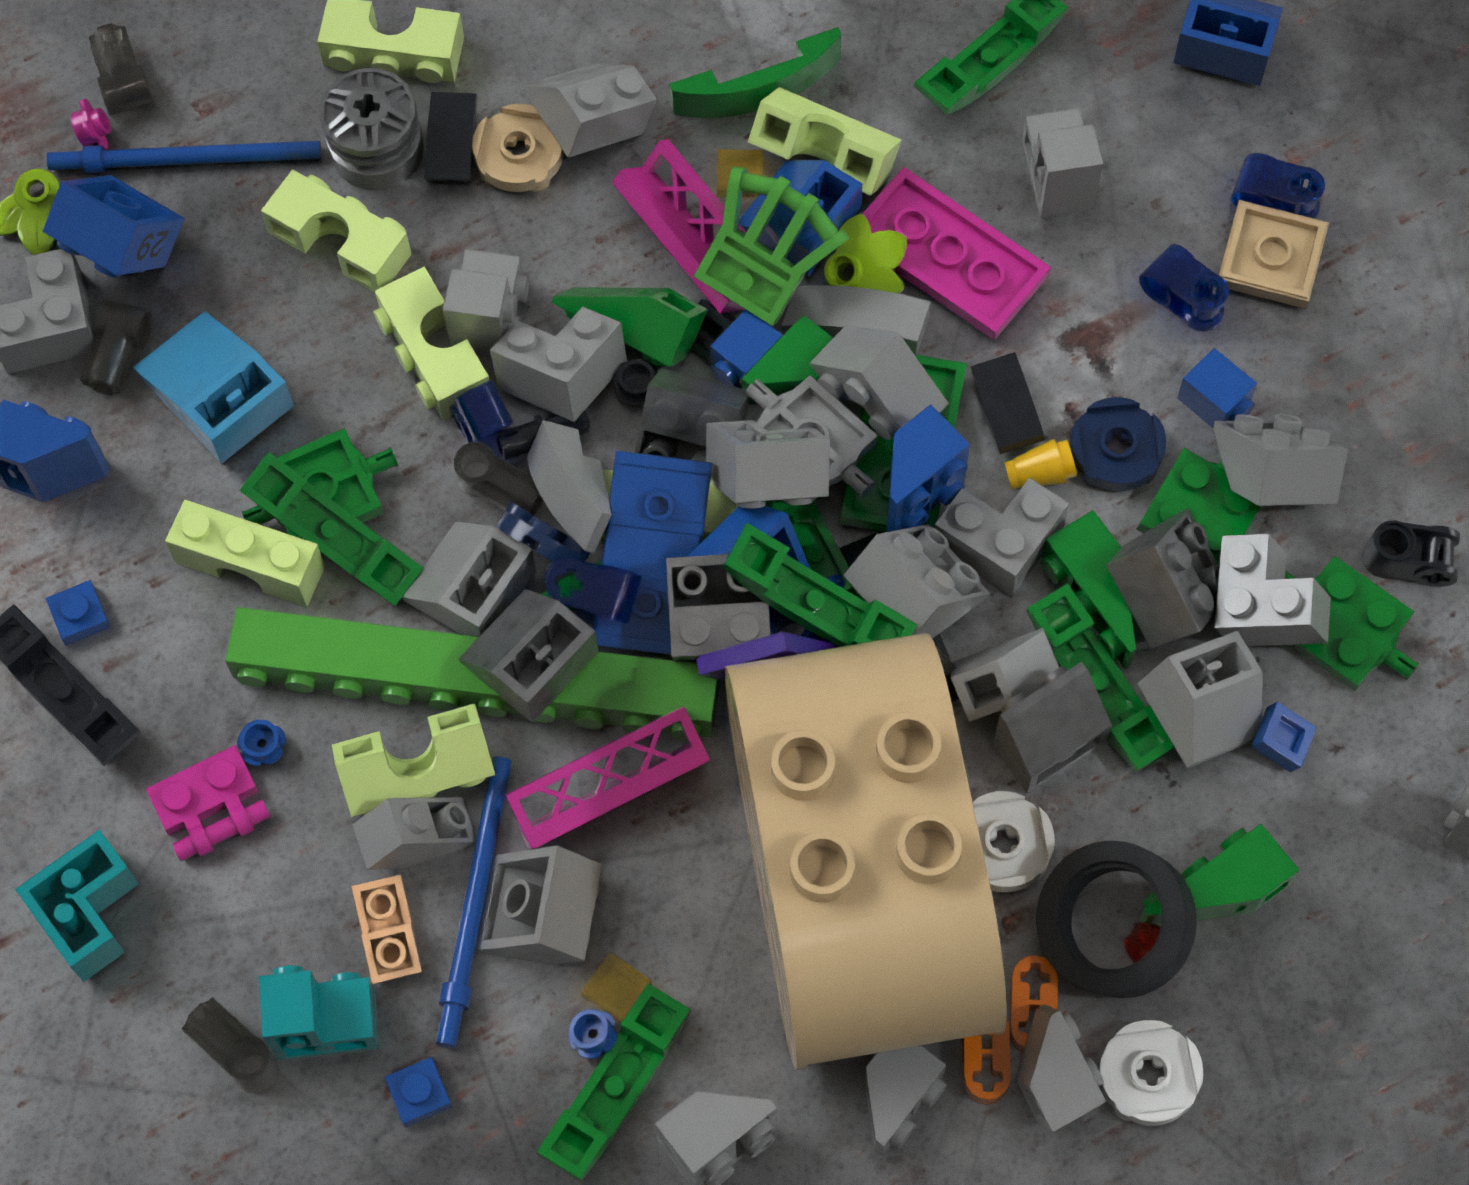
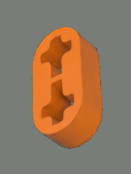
M1037 955L1027 956L1020 960L1014 967L1010 982V1041L1021 1053L1024 1051L1028 1034L1019 1031V1027H1026L1029 1011H1036L1037 1008L1044 1004L1057 1009L1058 1005L1057 971L1048 959ZM1030 969L1039 970V977L1048 980V983L1041 984L1038 1000H1030L1029 983L1021 982L1020 979L1026 978Z
M1008 1017L1004 1034L991 1037L990 1049H982L981 1035L962 1038L964 1089L968 1096L979 1104L989 1105L997 1103L1008 1091L1011 1079L1010 1026ZM982 1059L991 1060L992 1076L1000 1077L1001 1082L994 1083L993 1089L990 1092L983 1091L982 1083L973 1082L972 1078L980 1076Z

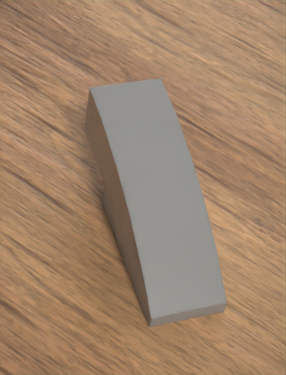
M832 285L798 286L791 297L782 323V330L788 331L802 315H805L833 338L846 325L899 333L913 354L917 355L929 319L931 301L867 288Z
M543 420L527 455L532 479L550 512L566 532L585 551L594 553L612 515L602 462L598 459L583 456L578 429Z

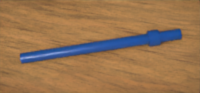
M320 141L104 150L102 145L83 146L82 151L47 152V167L49 171L84 169V172L88 174L104 173L105 168L321 159L322 151Z
M497 756L492 758L495 775L488 778L449 980L442 984L439 1005L443 1007L436 1045L445 1048H456L463 1011L469 1009L472 988L468 986L512 763L510 759Z

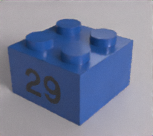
M108 175L62 181L42 232L58 241L57 246L70 254L83 255L93 261L95 269L111 277H120L124 274L144 273L145 270L166 267L185 218L114 176Z

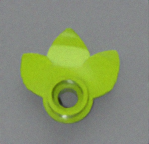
M39 168L24 172L15 183L14 193L0 202V236L12 235L18 232L23 246L32 255L49 252L56 240L42 232L60 186L57 178L51 172ZM37 183L43 184L45 190L40 197H31L29 195L31 186Z
M862 213L847 220L839 231L844 229L850 238L836 248V252L827 260L824 268L827 284L875 289L900 294L904 290V284L893 270L899 266L905 256L907 249L906 235L891 230L872 233L871 226ZM852 264L854 267L853 277L846 281L843 276L844 269Z

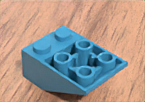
M206 311L132 367L134 372L221 464L294 407L286 381L255 349Z

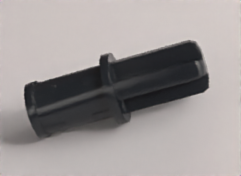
M584 410L575 422L559 415L542 419L540 415L534 416V421L496 431L495 439L499 453L504 461L528 453L543 420L578 429L580 436L587 434L591 430L587 413Z

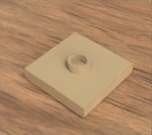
M1239 200L1216 286L1307 309L1329 222Z

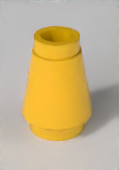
M1054 438L1013 458L1011 461L1004 462L1012 490L1022 488L1028 478L1042 486L1067 484L1066 479L1077 476L1068 440L1056 442Z

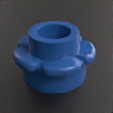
M254 720L248 723L242 729L237 739V747L243 752L242 759L252 766H260L261 763L271 765L278 761L283 754L282 746L286 743L283 730L279 726H274L268 720ZM260 740H265L266 745L260 748L257 746Z
M594 1009L581 1011L570 1023L569 1043L573 1049L579 1050V1054L583 1058H598L603 1051L609 1052L614 1047L618 1036L616 1031H614L616 1022L605 1011L600 1012ZM592 1031H598L596 1038H590L589 1035Z

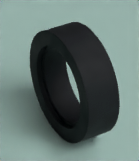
M1101 841L1075 850L1053 869L1044 883L1039 896L1036 926L1039 942L1046 958L1053 968L1068 982L1098 995L1111 998H1132L1157 990L1179 972L1193 947L1197 915L1193 896L1187 883L1169 862L1153 852L1132 843ZM1115 871L1137 873L1149 882L1158 896L1162 911L1159 936L1151 950L1136 963L1119 969L1099 968L1087 960L1074 940L1072 912L1075 902L1082 890L1091 881L1103 874Z

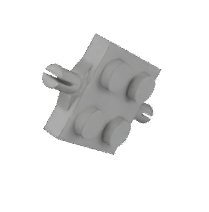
M808 376L795 389L780 396L774 394L760 379H756L754 385L752 383L749 385L745 394L764 409L760 419L756 421L757 424L767 431L816 429L830 439L829 486L843 480L861 498L867 496V492L870 493L876 483L856 465L864 455L877 445L878 435L814 378Z

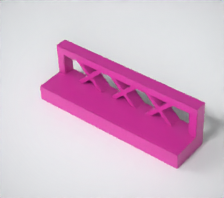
M660 140L642 167L621 169L612 183L719 314L744 310L745 308L694 277L714 241L713 224H720V226L723 224L725 206L670 140ZM664 159L672 167L673 186H667L656 173ZM686 191H692L699 199L700 218H693L688 212ZM738 224V229L746 233L745 230L740 226V224Z
M682 706L505 794V797L520 826L518 829L527 847L535 849L710 761V758L685 707ZM679 721L689 743L668 754L654 750L661 729ZM651 735L648 747L635 743ZM629 746L645 752L640 768L624 776L610 772L617 751ZM652 755H655V756L660 757V758H658V759H656V760L650 762V761H651V758H652ZM607 757L603 769L591 765ZM584 768L601 774L596 790L580 798L565 794L573 773ZM608 777L616 779L606 784ZM563 779L559 791L546 788ZM537 791L555 796L556 800L552 812L532 822L529 821L519 801ZM563 799L570 801V803L561 807Z

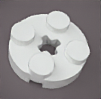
M995 791L984 794L973 801L991 891H1019L1043 877L1055 845L1054 830L1048 815L1040 807L1037 809L1033 803L1026 801L1025 796L1016 792ZM1005 830L1008 838L1017 839L1018 844L1011 846L1009 853H1001L999 848L992 847L990 841L996 840L997 831Z
M1157 1020L1137 1021L1124 1026L1108 1042L1098 1067L1104 1080V1084L1100 1086L1104 1098L1112 1106L1114 1113L1119 1118L1125 1121H1133L1140 1125L1159 1126L1178 1119L1193 1105L1203 1083L1201 1056L1195 1044L1188 1037L1185 1039L1179 1032L1173 1030V1026ZM1152 1060L1154 1068H1163L1164 1076L1157 1079L1155 1086L1148 1085L1146 1080L1139 1079L1136 1072L1142 1070L1143 1061Z

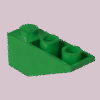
M573 287L553 296L551 303L564 309V314L570 319L584 307L621 322L624 345H630L641 351L645 360L660 367H672L688 358L708 311L707 308L670 288Z
M1092 510L1045 539L1041 564L1052 582L1055 584L1060 582L1063 586L1067 583L1095 622L1093 627L1098 633L1097 637L1113 659L1117 658L1123 668L1127 669L1131 666L1136 652L1131 611L1106 566L1121 549V546L1095 511Z
M1259 824L1248 833L1244 828L1238 829L1221 843L1220 847L1223 852L1210 861L1205 856L1197 859L1182 872L1181 876L1185 879L1193 896L1197 921L1254 913L1289 887L1300 869L1265 827ZM1154 891L1142 902V905L1146 908L1143 910L1138 922L1142 929L1161 927V905Z

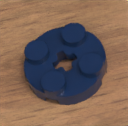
M1111 397L1094 402L1087 408L1086 413L1080 416L1079 420L1077 419L1072 429L1070 449L1075 467L1081 473L1083 481L1088 486L1110 491H1127L1147 484L1155 478L1164 458L1166 434L1161 421L1154 413L1151 416L1147 411L1139 408L1140 403L1132 399ZM1119 435L1120 440L1124 443H1130L1131 447L1124 449V453H1115L1113 450L1108 449L1106 445L1111 442L1112 436Z
M512 502L509 503L495 526L573 574L583 567L591 553L585 551L574 539L536 518Z

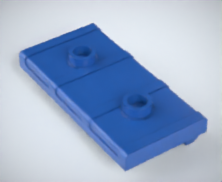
M615 450L609 498L612 515L605 530L593 625L598 646L671 654L666 558L687 557L703 541L712 462Z

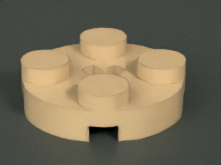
M510 104L501 107V113L492 116L489 120L488 116L480 121L473 135L472 150L481 179L487 184L509 192H525L529 190L539 192L544 190L549 185L550 179L560 169L564 151L535 107L528 104ZM517 141H524L525 148L528 151L521 155H513L506 148L515 147Z

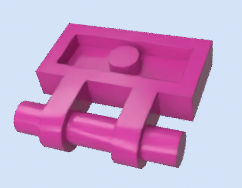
M236 745L146 788L168 836L185 828L188 830L189 836L172 844L180 862L198 853L200 857H203L215 851L214 845L238 833L243 837L255 831L254 825L271 817L263 800L244 808L241 802L258 793V789ZM225 808L228 809L230 816L205 828L203 827L201 820Z

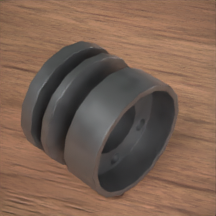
M363 68L341 75L326 89L320 102V122L327 140L330 159L337 173L353 186L366 190H381L403 183L417 170L423 157V135L418 121L415 98L407 83L392 72L379 68Z

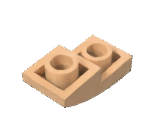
M399 874L351 886L372 984L421 973V962L402 875Z

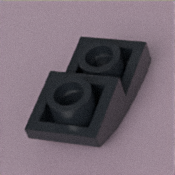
M431 92L424 178L426 181L472 182V141L476 129L477 113L476 93Z
M1013 352L970 366L1000 455L1044 441V432L1016 353Z

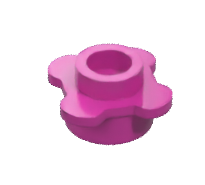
M86 98L80 100L81 110L71 114V123L76 137L83 146H91L97 143L98 146L102 145L104 150L108 149L109 144L106 135L111 132V126L106 113L101 108L94 109Z

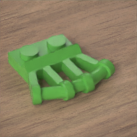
M733 166L728 180L723 224L694 277L773 326L778 322L795 290L802 282L806 271L850 237L844 229L839 231L818 204L820 199L810 193L805 196L790 187L792 182L785 177L780 176L777 179L747 173V169L744 167ZM743 192L766 195V199L747 232L744 233L739 230L738 224ZM782 203L796 213L773 251L758 240L776 208ZM808 221L824 243L795 265L787 260L786 257Z

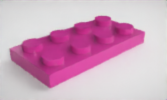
M905 167L898 172L862 213L867 218L872 233L891 230L906 235L907 249L905 256L899 266L893 270L894 272L994 341L1050 276L1051 266Z

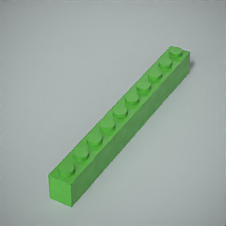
M236 607L225 662L233 678H237V681L244 685L263 687L266 685V682L285 684L286 688L300 693H311L314 691V688L333 690L335 695L348 699L361 698L362 694L381 696L383 701L396 705L409 704L410 700L429 702L431 707L444 711L475 703L477 711L487 716L503 717L506 715V712L521 714L459 662V657L479 638L477 636ZM598 652L534 721L551 723L554 722L555 718L574 720L576 725L588 729H600L603 727V724L622 726L624 731L630 733L683 706L699 738L700 736L712 738L720 680L699 676L698 666L695 663ZM679 721L661 729V732H669L674 738L688 741Z

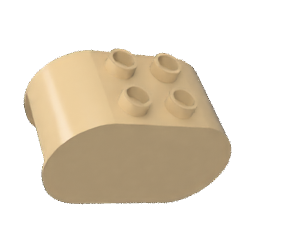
M921 633L725 666L727 703L739 785L779 1005L794 1069L802 1070L806 1069L807 1065L971 1036L988 1034L992 1037L1004 1034L1007 1019L1006 988L994 901L950 693L937 648L930 634Z

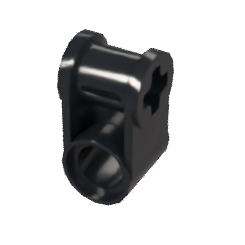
M1397 520L1386 521L1376 528L1364 547L1362 553L1363 564L1371 574L1380 578L1418 582L1422 585L1433 587L1453 585L1458 579V571L1453 565L1454 547L1460 542V533L1446 526H1425ZM1386 543L1396 549L1398 555L1387 554L1383 551L1380 544Z

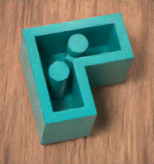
M100 829L15 889L68 965L83 982L125 953L122 946L98 914L138 886L139 883Z
M297 965L276 967L272 970V975L259 976L262 1038L278 1060L379 1049L375 988L369 977L361 978L360 973L344 972L331 976L330 982L318 983L311 970L304 971L302 966Z

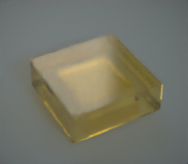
M718 149L717 197H726L729 175L733 166L744 167L747 169V173L763 176V150ZM743 192L742 197H757L759 194Z
M610 952L581 991V996L601 1011L609 1013L614 1020L621 1024L647 983L652 985V981Z

